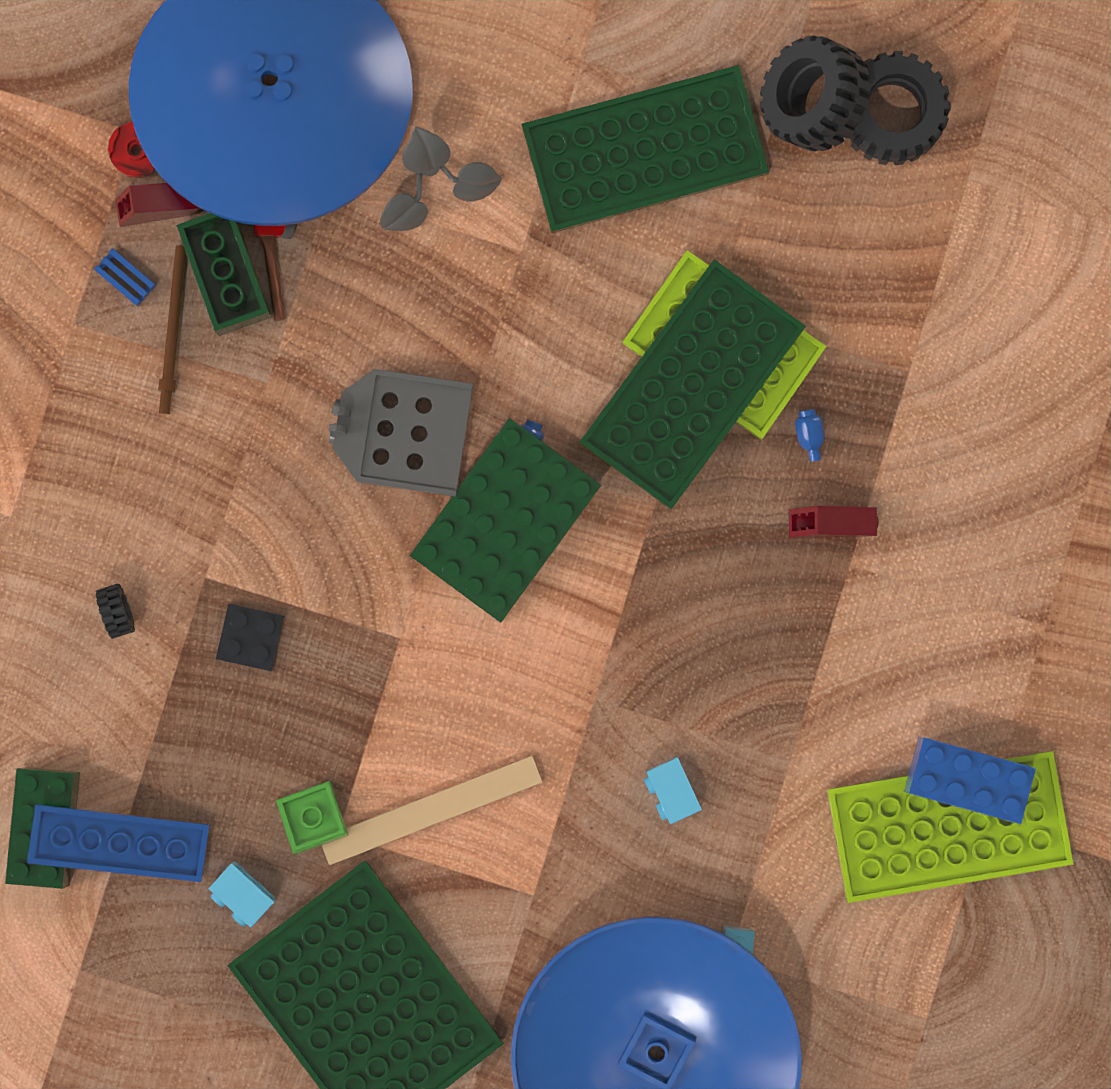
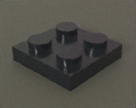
M228 604L216 659L273 671L285 616Z

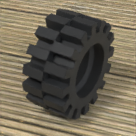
M117 583L96 590L98 610L109 637L114 639L135 632L133 615L121 585Z

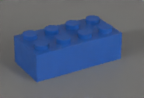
M918 737L904 792L1021 824L1036 768L925 737Z

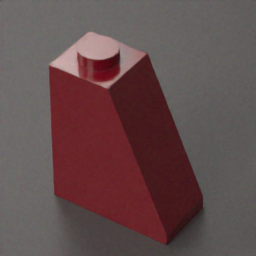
M167 183L129 185L115 199L120 227L191 216L200 209L178 194Z
M811 506L789 509V538L877 536L879 525L877 507Z

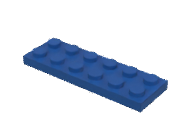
M35 804L27 863L201 882L209 825Z

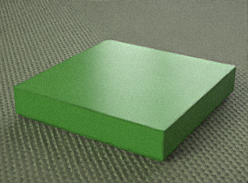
M330 781L276 800L294 855L349 836Z

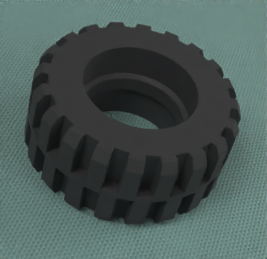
M812 35L791 42V47L785 46L780 51L781 55L774 57L770 63L772 67L769 72L766 71L763 78L765 84L761 86L760 95L763 97V101H760L761 112L765 113L763 119L766 126H769L770 131L775 136L800 148L816 152L818 150L826 151L831 149L832 146H838L844 142V137H850L856 131L854 127L857 123L861 124L864 118L862 116L863 111L869 105L867 95L871 94V85L867 82L870 78L867 68L864 67V61L860 56L856 55L855 51L826 37ZM824 75V88L817 104L806 113L808 93L815 81Z
M894 51L890 56H887L886 52L877 54L875 59L869 58L864 61V67L867 68L870 78L867 82L871 85V94L867 95L868 100L877 88L886 85H896L911 92L920 107V117L917 124L909 131L901 133L890 132L881 128L872 119L869 109H864L862 114L864 118L861 124L857 123L854 127L856 131L850 137H845L846 139H851V147L856 152L860 149L865 153L864 158L871 160L872 157L879 159L878 164L887 165L888 162H894V165H903L907 160L913 162L919 159L923 153L926 154L938 141L949 121L948 113L951 111V102L947 101V97L950 92L948 86H943L941 83L943 80L939 71L934 73L931 70L933 64L926 60L923 64L917 61L918 55L910 53L909 57L903 56V51Z

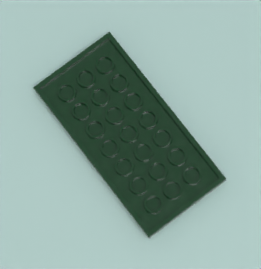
M739 65L522 123V130L551 234L769 174Z
M714 259L579 443L668 509L672 510L806 326Z

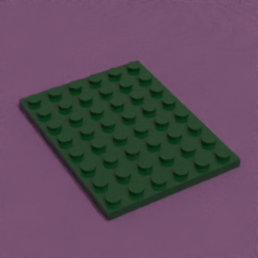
M366 859L227 965L320 1089H446L504 1044Z

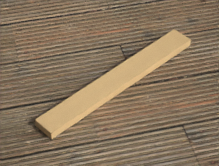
M532 755L347 827L349 836L324 844L322 848L329 865H332L530 788L543 781Z

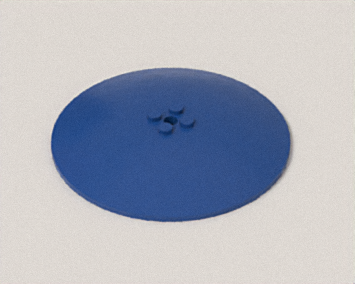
M165 0L153 14L142 32L134 52L129 75V104L135 132L144 153L163 180L189 202L211 214L244 224L261 226H281L317 219L337 211L365 193L382 176L399 151L408 128L413 101L412 73L404 42L390 16L377 0ZM271 74L276 76L278 81L273 86H266L262 83L263 77Z
M648 916L611 922L581 935L562 948L547 962L529 987L518 1012L511 1044V1069L515 1089H799L801 1080L802 1055L795 1017L785 994L769 970L750 951L725 934L702 924L671 917ZM652 1046H660L664 1049L665 1055L660 1059H654L648 1051Z

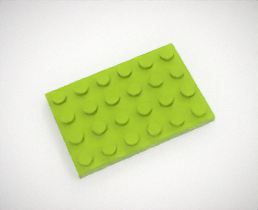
M687 250L622 344L642 357L709 265ZM803 330L736 423L762 440L827 346Z

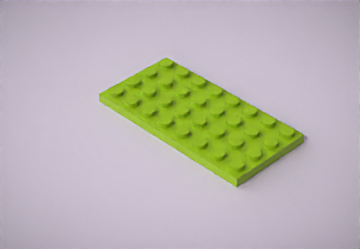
M1053 751L1004 759L1036 768L1021 824L906 793L904 790L908 775L827 789L846 902L852 903L1074 865Z

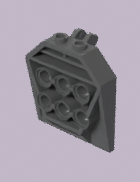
M373 369L343 391L341 400L336 399L331 413L334 416H338L337 423L329 424V444H334L333 450L359 484L456 497L473 384ZM393 394L398 397V403L394 408L388 409L383 406V400L387 395ZM421 400H429L432 403L431 410L426 414H421L416 410L417 403ZM385 422H389L394 426L393 433L388 437H383L379 434V427ZM418 427L425 428L428 432L427 438L422 442L414 441L412 438L413 431ZM380 450H385L389 453V460L383 465L376 464L374 461L375 454ZM414 455L423 458V465L417 470H412L408 467V460Z

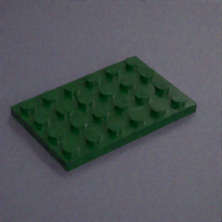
M509 418L456 491V497H451L409 556L501 623L602 485L516 421Z

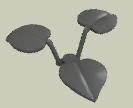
M415 127L411 139L404 149L402 161L409 171L417 174L416 196L413 198L409 193H401L392 198L382 212L380 219L381 227L391 231H408L417 228L425 221L428 210L423 202H419L422 197L423 174L434 176L441 169L453 183H456L453 187L454 196L467 202L478 201L489 196L499 186L502 178L493 167L482 162H473L464 166L459 171L458 177H455L445 166L449 161L451 153L448 144L436 134L423 128Z

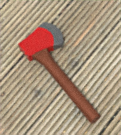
M295 224L281 226L253 225L255 238H260L264 249L274 321L285 320L275 252V237L291 239L295 231Z

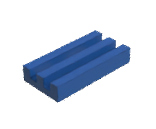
M113 248L109 251L107 257L101 260L100 265L94 268L98 274L137 307L156 287L152 281ZM116 258L147 285L145 290L111 261ZM108 266L140 294L138 298H135L108 275L104 269Z

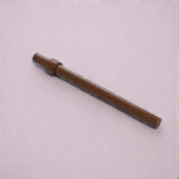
M176 245L163 374L162 379H159L158 391H161L159 414L170 415L172 393H175L176 381L173 379L186 251L184 246Z

